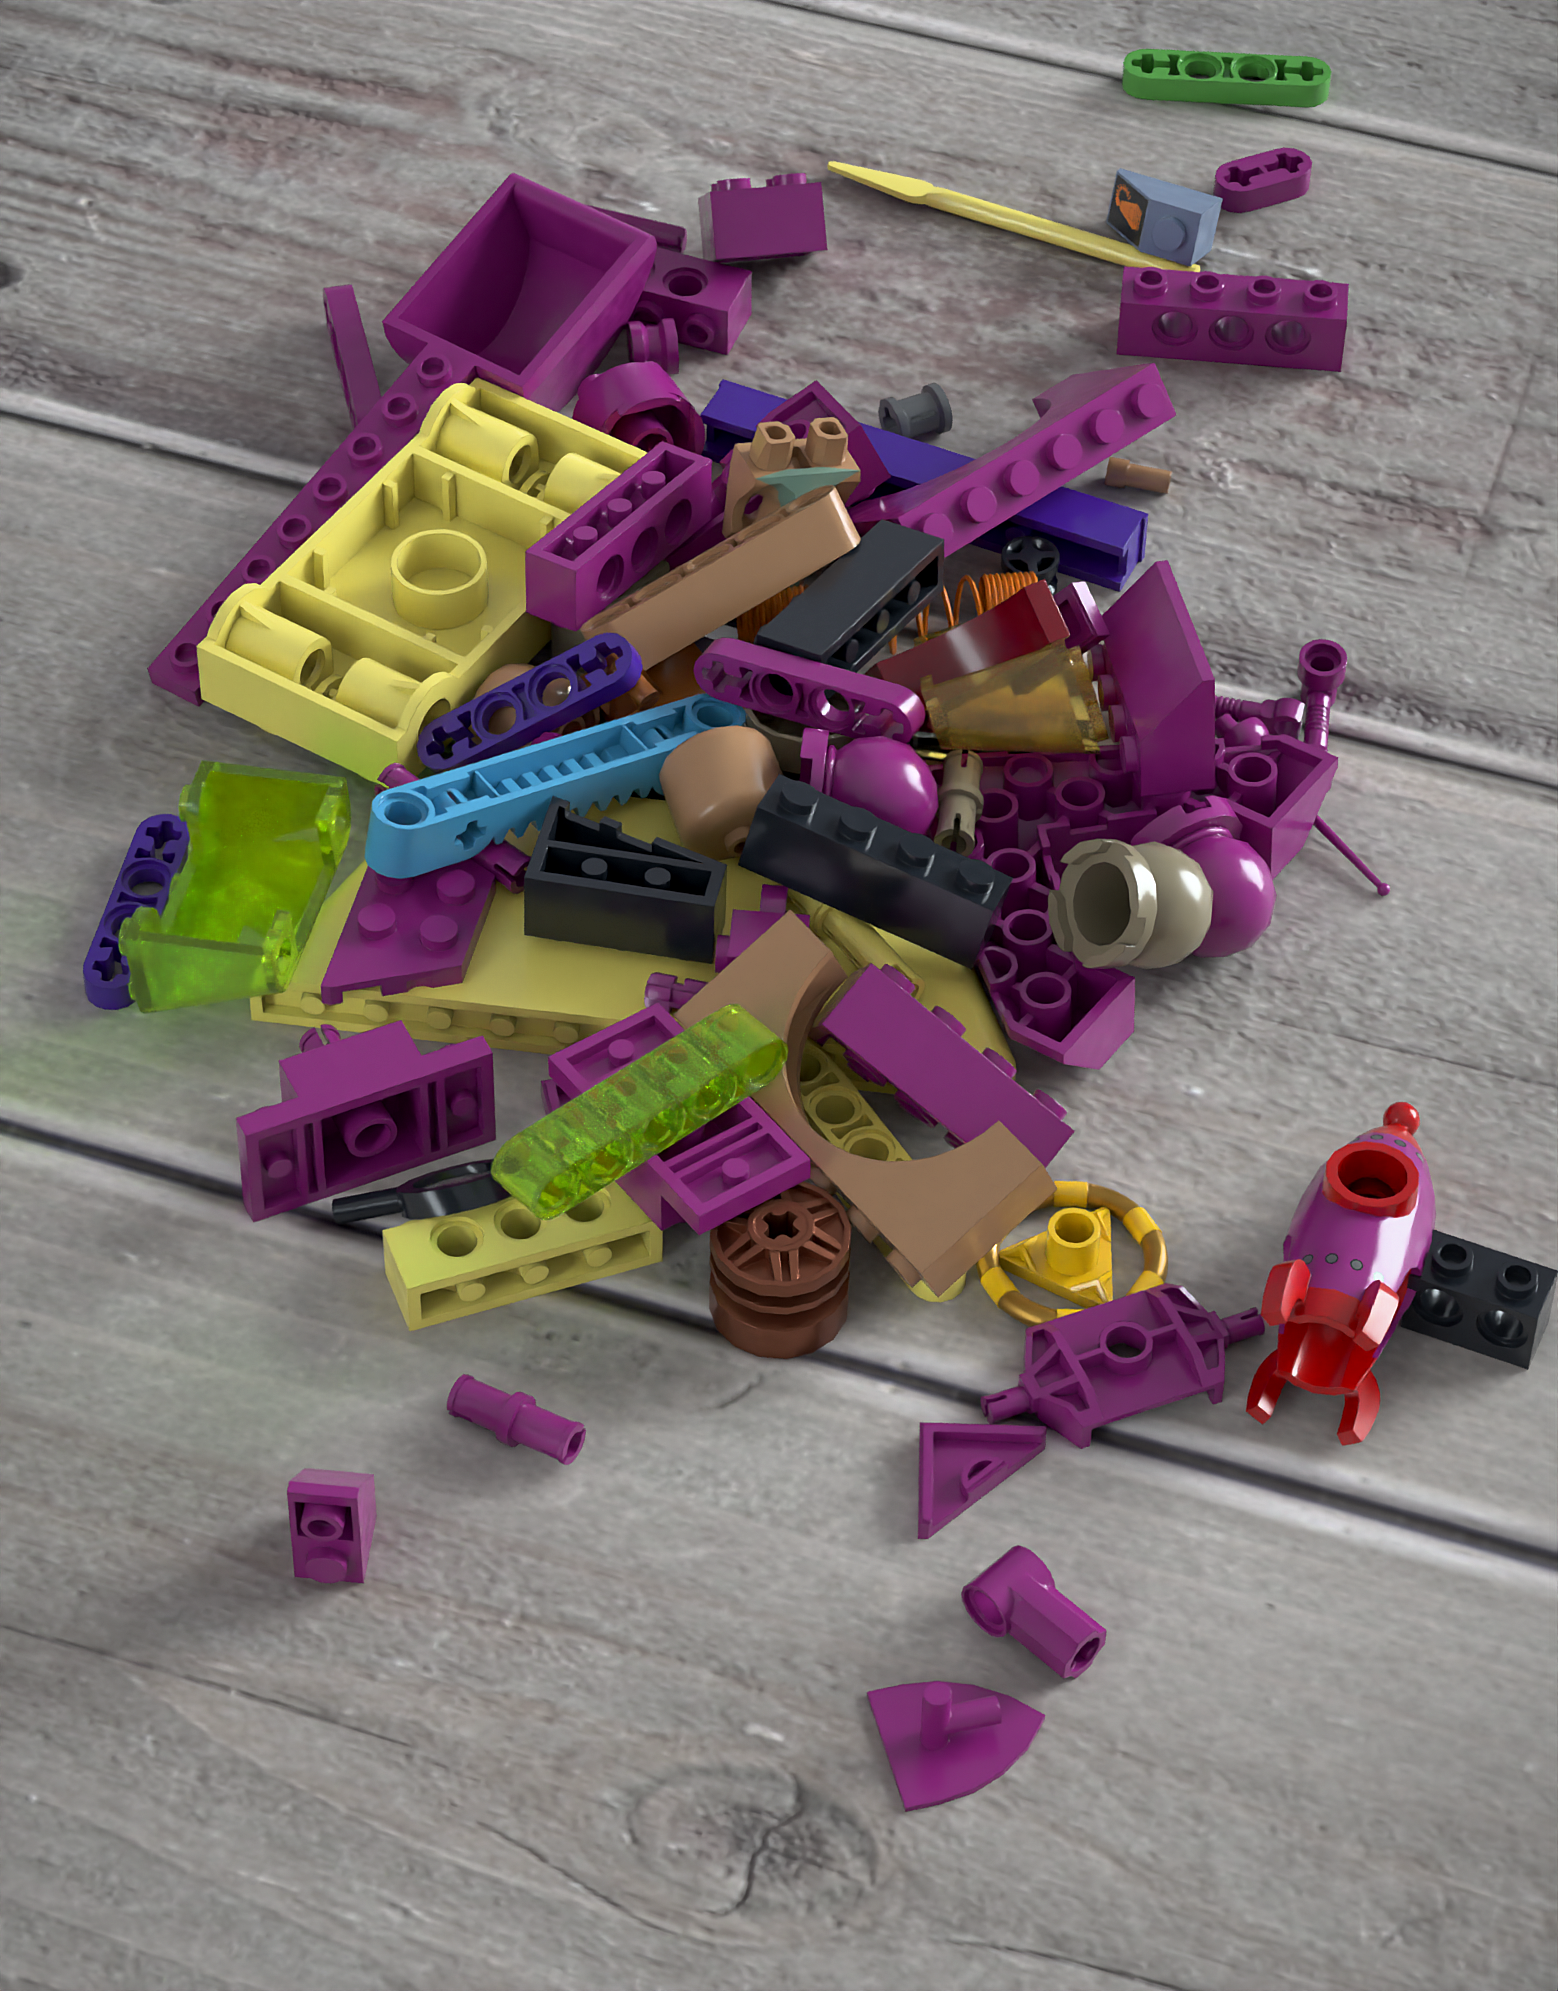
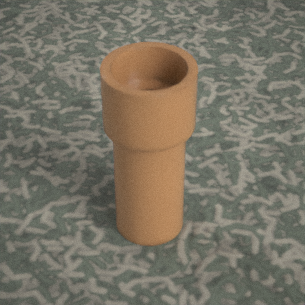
M1110 457L1104 485L1125 489V486L1168 494L1172 471L1131 464L1130 460Z

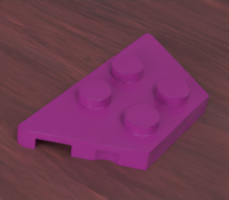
M471 859L402 879L381 875L368 866L321 983L322 1003L329 1005L343 1003L342 992L380 986L382 996L406 993L420 986L436 988L463 983L496 894L495 874Z

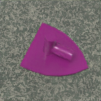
M930 1681L901 1684L867 1692V1698L905 1812L940 1805L973 1794L1001 1777L1028 1750L1045 1720L1044 1714L1009 1695L972 1684Z

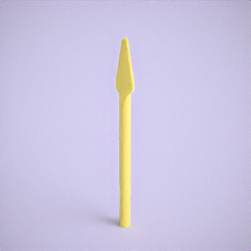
M835 161L828 162V170L906 202L925 204L941 211L1119 265L1200 272V266L1196 264L1190 267L1143 253L1127 243L948 189L934 187L929 182Z

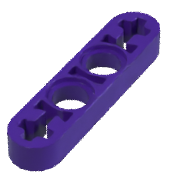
M606 632L596 635L430 722L419 735L417 742L418 756L423 764L437 775L512 752L533 741L542 733L551 732L629 691L641 677L643 667L641 656L624 637L617 633ZM615 653L618 656V659L615 661L617 671L607 675L603 671L607 667L605 658ZM580 668H583L588 673L585 675V678L591 683V686L588 688L583 679L576 673ZM559 678L570 680V693L564 702L553 707L543 704V692L549 683ZM505 706L514 707L516 710V720L512 728L503 734H491L488 725L493 713ZM471 725L476 734L482 739V743L478 745L471 740V738L475 737L468 729ZM448 738H452L456 741L452 746L454 755L445 760L441 756L445 751L443 742Z
M172 814L151 816L141 822L136 829L83 964L85 994L88 1000L96 1007L105 1010L126 1008L136 1002L143 991L193 860L191 828L188 822L179 816ZM164 842H167L162 852L163 860L157 859L155 849H161ZM143 882H156L163 886L162 890L152 895H139L132 891L133 887ZM127 926H138L146 930L143 936L134 940H122L114 936L116 931ZM115 962L121 963L122 974L116 975L113 981H110L115 971Z

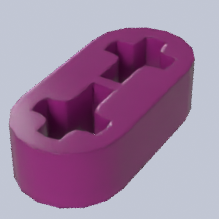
M1285 147L1227 162L1216 170L1213 196L1223 198L1221 209L1233 213L1250 212L1297 199L1305 195L1309 190L1312 161L1303 151Z

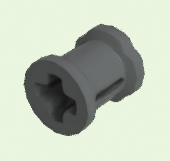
M935 382L923 386L921 393L898 401L893 397L880 400L878 415L882 430L912 438L933 430L938 434L950 431L952 428L953 417L949 400L944 390Z

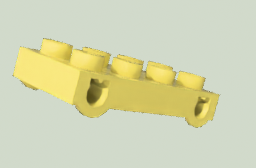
M478 377L469 385L465 383L451 385L431 405L419 433L261 585L256 583L242 585L232 592L221 605L210 625L207 636L196 646L201 699L259 726L268 733L278 735L357 773L368 781L378 783L386 788L389 787L377 779L382 771L393 763H400L406 770L417 777L427 767L423 764L417 752L418 738L424 727L433 720L473 700L477 689L489 674L505 664H527L552 639L551 622L526 613L525 551L648 452ZM446 739L443 742L444 746L446 747L453 739Z

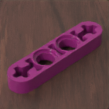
M352 284L324 287L323 304L328 334L354 430L382 396Z
M722 637L714 640L695 661L694 665L696 681L701 689L713 698L808 726L829 730L830 732L854 739L884 736L907 744L923 725L925 719V710L922 702L916 694L906 687L733 638ZM777 674L784 677L792 687L793 696L783 695L774 689L768 675ZM829 689L840 693L848 702L850 711L846 712L835 709L827 701L824 690Z

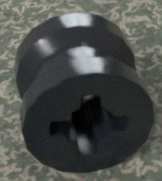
M1026 535L1016 537L1007 542L1001 553L1003 573L1009 572L1012 574V572H1015L1017 574L1018 572L1024 573L1027 571L1029 573L1033 571L1038 581L1046 580L1053 596L1057 594L1058 579L1055 574L1059 570L1060 557L1057 547L1049 540L1039 536Z

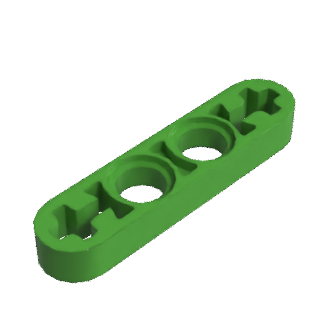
M1138 49L1130 52L1124 59L1122 73L1123 90L1128 95L1138 99L1286 107H1315L1323 104L1328 99L1331 81L1330 67L1324 61L1314 57L1164 49ZM1200 74L1209 76L1211 78L1197 79L1192 78L1189 75ZM1255 77L1263 79L1264 81L1253 82L1244 80L1242 78Z

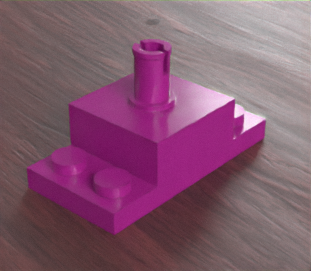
M658 1002L548 1056L549 1076L586 1115L587 1152L661 1231L676 1223L687 1222L698 1235H701L810 1178V1158Z
M402 1020L342 1040L337 1028L332 1025L323 1024L321 1025V1031L328 1042L326 1045L323 1044L317 1030L313 1027L300 1039L299 1048L302 1053L278 1061L282 1102L272 1106H264L254 1112L236 1117L243 1203L254 1223L496 1140L493 1052L483 1035L458 1044L444 1046L437 1051L421 1056Z

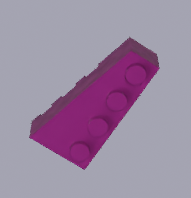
M870 963L853 972L816 1017L808 1034L809 1038L822 1047L831 1037L846 1049L843 1056L848 1061V1068L867 1082L871 1080L881 1087H884L889 1082L898 1090L893 1097L899 1103V1107L930 1128L934 1129L938 1123L948 1130L943 1137L944 1140L954 1149L973 1140L997 1121H1000L1046 1168L1075 1132V1130L1062 1121L1067 1112L1057 1101L1039 1089H1036L1032 1095L1012 1079L1017 1071L1005 1058L988 1047L982 1053L976 1050L961 1037L965 1033L966 1028L954 1016L939 1006H935L930 1012L911 996L912 992L916 989L913 983L888 964H884L881 969H878L874 964Z

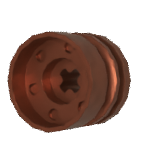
M803 1181L710 1230L711 1251L709 1265L711 1267L709 1281V1310L717 1330L734 1347L758 1357L794 1358L811 1354L834 1340L845 1324L849 1302L851 1224L844 1207L826 1190Z

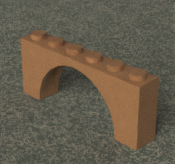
M789 910L673 1016L681 1027L810 1158V1178L808 1180L813 1185L826 1190L831 1196L837 1192L851 1206L845 1212L850 1224L869 1244L879 1236L893 1250L885 1259L911 1288L922 1280L939 1297L1054 1193L1057 1187L1043 1164L1000 1121H997L973 1140L953 1150L936 1156L909 1161H881L851 1154L834 1146L811 1128L801 1098L800 1068L803 1050L810 1029L823 1005L848 976L831 950Z

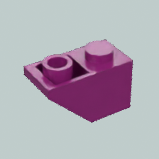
M304 1468L289 1481L287 1489L294 1577L310 1578L321 1583H337L339 1581L364 1583L377 1517L374 1474Z

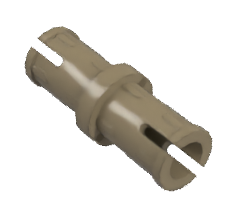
M958 749L946 755L943 761L942 786L937 790L939 806L935 814L938 818L934 843L950 849L951 842H956V853L968 857L972 854L975 847V823L981 818L984 799L979 790L980 777L983 772V761L976 753L968 751L967 767H961L962 749Z

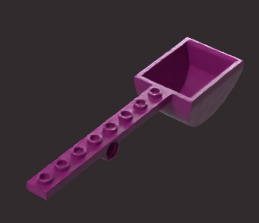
M511 173L383 319L382 324L387 340L398 356L409 366L147 668L151 682L200 707L205 700L201 699L196 646L207 636L210 625L221 605L232 592L242 585L251 583L261 585L419 433L431 405L451 385L455 383L469 385L478 377L557 413L566 406L577 394L581 382L586 377L594 374L630 318L645 287L657 249L655 236L516 173Z

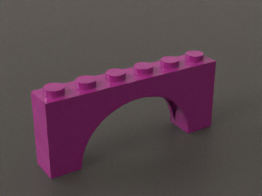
M1155 363L1071 375L1032 399L1040 419L1010 441L974 461L935 479L891 495L862 501L847 510L860 538L883 519L944 539V558L1175 417L1177 414Z

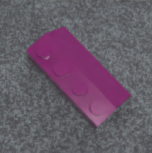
M1168 560L1156 561L1102 615L1111 635L1087 651L1091 682L1098 681L1100 708L1102 712L1108 711L1112 741L1119 742L1123 773H1133L1141 796L1215 789V678Z

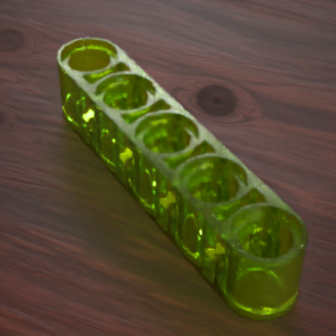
M739 1004L726 1005L514 1135L497 1152L492 1162V1177L539 1219L551 1220L558 1217L769 1084L779 1074L787 1060V1043Z

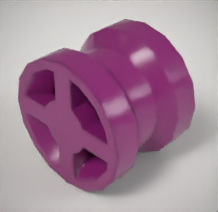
M661 319L657 325L645 326L640 321L627 322L626 338L629 363L653 361L658 363L668 375L678 374L679 348L674 319Z

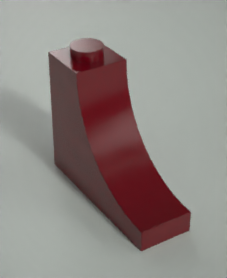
M1043 579L1023 587L1008 599L966 623L916 647L875 663L863 675L910 689L922 702L925 718L1007 686L1067 639L1070 633L1048 584Z

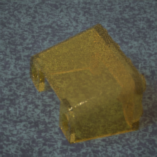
M964 623L913 639L914 647ZM1063 638L1052 642L1051 647L938 684H934L932 675L919 678L921 692L941 749L1101 754L1098 742L1109 739L1080 647L1078 645L1067 649Z

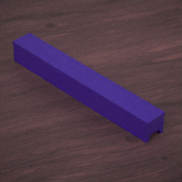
M722 379L719 383V389L700 414L703 423L707 425L706 442L701 456L712 459V462L719 463L731 450H734L735 444L752 443L757 429L756 425L769 412L787 401V399ZM860 423L891 476L877 486L875 491L862 501L884 497L912 488L975 460L968 456ZM1061 486L968 544L1001 554L1005 544L1016 537L1026 535L1039 536L1049 540L1057 547L1060 553L1058 573L1120 592L1137 563L1142 562L1145 557L1148 513ZM862 501L855 502V503L851 504L850 506H853V507H854L855 505L859 504V503L862 502Z

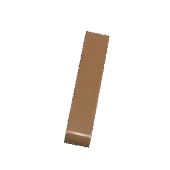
M821 486L801 495L586 621L580 630L586 641L606 632L617 633L624 637L641 656L642 668L646 671L846 554L860 543L861 538L835 486Z

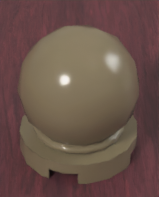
M1094 839L1079 842L1064 854L1060 862L1067 863L1068 866L1062 874L1059 890H1050L1048 896L1049 924L1058 947L1064 952H1073L1080 962L1084 963L1082 966L1086 968L1109 969L1128 964L1147 970L1180 963L1200 946L1211 925L1213 891L1199 863L1182 851L1158 842L1133 846L1113 839Z

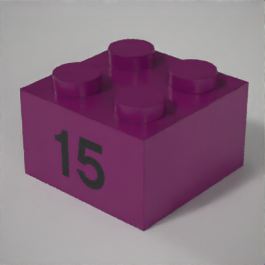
M806 173L772 176V179H766V187L751 188L750 178L719 180L717 183L711 184L710 192L698 198L703 259L717 263L811 256L827 250L822 182L807 183Z

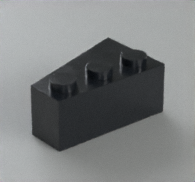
M552 796L524 877V935L713 964L716 955L717 937L722 935L725 925L727 864L659 837H656L652 844L622 833L621 822L606 816L599 823L570 812V802Z

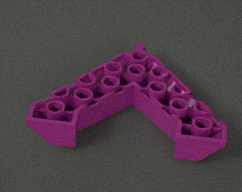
M1286 734L1261 736V745L1225 747L1224 738H1216L1215 789L1141 796L1133 773H1123L1119 744L1033 750V753L1008 754V751L976 753L983 761V772L980 777L979 790L983 795L984 803L981 818L975 823V847L968 858L981 860L989 864L993 869L1013 877L992 936L978 958L977 965L1009 1038L1060 1063L1099 1070L1134 1032L1135 977L1116 968H1086L1082 966L1084 963L1080 962L1073 952L1062 951L1055 940L1049 924L1048 896L1050 890H1059L1062 874L1068 866L1067 863L1060 862L1064 854L1079 842L1094 839H1113L1131 845L1130 841L1140 830L1171 808L1181 805L1184 812L1188 814L1201 808H1207L1205 797L1217 796L1226 798L1243 825L1239 840L1247 842L1264 859L1273 880L1303 848L1338 768V757ZM962 754L961 767H967L968 754ZM943 764L928 765L938 790L942 786ZM936 815L932 826L925 835L933 842L938 823ZM951 842L950 850L956 852V842Z

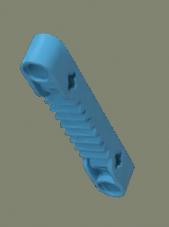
M707 693L698 694L385 790L377 794L372 801L364 859L370 868L381 875L400 879L414 877L467 860L480 853L491 840L496 845L502 843L509 829L517 838L524 835L530 823L538 831H541L552 796L570 802V812L573 810L577 815L585 817L592 803L600 811L607 809L613 797L623 805L627 803L633 790L641 798L647 797L651 788L655 792L664 795L659 773L665 758L679 744L698 733L716 727L735 725L745 727L746 712L742 706L720 701L709 696Z

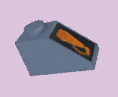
M1120 168L1116 173L1106 223L1138 251L1191 267L1212 249L1223 198Z

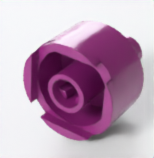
M646 361L643 363L632 362L618 365L602 374H592L586 377L578 387L577 395L579 399L573 411V420L645 452L651 451L663 441L695 454H702L705 444L704 423L693 405L658 363Z

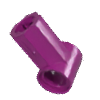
M1019 1545L1012 1547L962 1589L961 1596L965 1609L972 1620L983 1631L998 1638L1009 1633L1063 1679L1069 1676L1076 1679L1092 1665L1096 1655L1105 1645L1107 1630L1055 1589L1054 1579L1047 1566L1034 1552L1026 1547Z

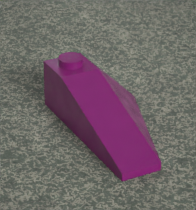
M816 380L769 412L759 423L779 421L789 426L795 439L807 438L810 423L815 418L834 417L838 419L848 435L847 450L860 469V483L844 505L847 508L851 504L869 497L877 486L891 476L860 423ZM733 450L719 462L723 471L712 482L711 520L664 559L671 568L688 562L726 540L722 534ZM757 494L752 497L745 506L744 514H751L756 511L762 502L763 496Z

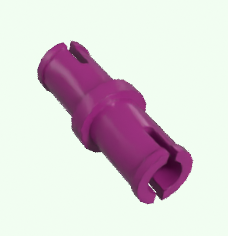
M469 1374L460 1376L450 1390L446 1406L447 1410H449V1415L460 1417L495 1432L496 1439L509 1447H516L522 1444L557 1459L559 1463L564 1465L571 1464L583 1447L586 1436V1429L583 1428L584 1424L578 1421L573 1422L536 1406V1400L533 1396L523 1392H516L513 1395L474 1379Z

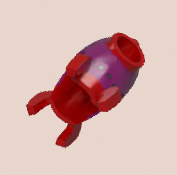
M1407 1102L1391 1104L1383 1114V1126L1373 1128L1359 1135L1347 1145L1334 1151L1331 1157L1318 1169L1294 1212L1283 1242V1262L1274 1265L1269 1272L1261 1307V1316L1268 1325H1279L1277 1349L1267 1356L1258 1367L1247 1397L1246 1412L1262 1425L1272 1417L1281 1391L1288 1380L1293 1385L1315 1394L1332 1396L1344 1394L1345 1404L1337 1431L1342 1446L1363 1442L1373 1426L1381 1400L1377 1380L1370 1369L1388 1343L1398 1322L1409 1308L1416 1294V1291L1407 1288L1409 1274L1422 1276L1432 1242V1231L1435 1228L1436 1219L1435 1195L1429 1167L1420 1146L1413 1137L1420 1126L1419 1112Z

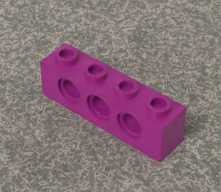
M657 248L645 287L627 322L640 321L645 326L657 325L661 319L673 318L678 343L728 355L751 316L752 271Z
M1124 266L1116 355L1341 372L1347 327L1349 284L1325 280L1308 281L1273 278L1270 276L1217 274L1211 271L1191 272L1165 270L1156 267L1139 268Z
M662 441L525 551L526 613L575 632L586 621L600 613L711 520L712 459Z

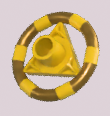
M1054 1181L1057 1190L1034 1211L1050 1206L1072 1208H1064L1054 1213L1049 1219L1047 1231L1000 1250V1245L1006 1238L1005 1236L976 1263L980 1283L996 1306L1015 1320L1032 1327L1085 1309H1052L1035 1303L1020 1294L1004 1270L1088 1309L1113 1300L1110 1215L1123 1223L1136 1242L1142 1247L1144 1255L1143 1272L1126 1296L1165 1283L1168 1272V1252L1161 1229L1143 1207H1140L1128 1197L1107 1187L1084 1181ZM1089 1207V1208H1093V1209H1096V1210H1094V1211H1092V1212H1088L1087 1210H1085V1209H1080V1208Z

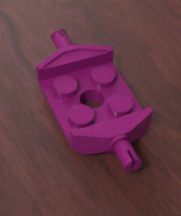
M1164 1283L1026 1328L1024 1373L1019 1375L1018 1386L988 1396H982L980 1399L984 1417H987L989 1424H994L997 1421L1026 1411L1029 1414L1035 1413L1040 1421L1082 1449L1090 1446L1091 1432L1094 1428L1205 1391L1213 1405L1222 1402L1225 1382V1349L1230 1344L1257 1335H1263L1265 1333L1264 1321L1261 1314H1258L1259 1310L1256 1307L1219 1319L1215 1311L1208 1312L1183 1286ZM1118 1343H1125L1130 1347L1140 1349L1142 1353L1135 1357L1124 1358L1111 1353L1108 1348Z

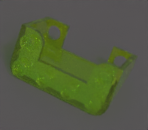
M202 760L192 784H186L183 787L179 798V817L182 822H187L190 837L188 859L182 872L175 873L171 880L169 902L162 917H160L157 909L140 906L136 909L132 918L127 917L124 919L120 928L119 951L121 955L127 957L130 970L129 994L132 1000H137L139 1010L143 1014L285 992L292 980L349 839L351 804L346 777Z

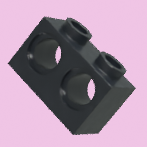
M1433 1229L1432 1242L1422 1276L1409 1274L1407 1288L1416 1291V1294L1409 1308L1402 1315L1401 1327L1528 1370L1549 1323L1558 1270Z

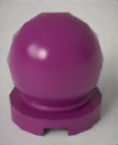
M804 728L800 753L801 769L799 781L805 782L817 791L850 806L866 809L874 814L875 817L911 833L926 835L932 826L939 806L937 786L929 766L910 745L884 736L856 738L836 750L834 745L828 747L829 730Z
M1207 796L1205 797L1207 808H1201L1186 814L1181 805L1175 806L1149 822L1132 838L1130 843L1133 846L1158 842L1182 851L1199 863L1213 891L1211 925L1202 943L1191 954L1199 958L1228 957L1251 948L1270 926L1277 894L1269 867L1264 859L1247 842L1239 840L1243 825L1226 798Z

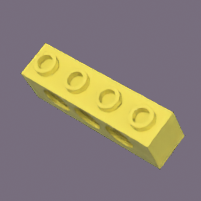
M603 1168L587 1175L554 1184L539 1185L499 1202L473 1210L422 1220H411L400 1226L382 1230L385 1274L409 1331L663 1261V1231L655 1225Z

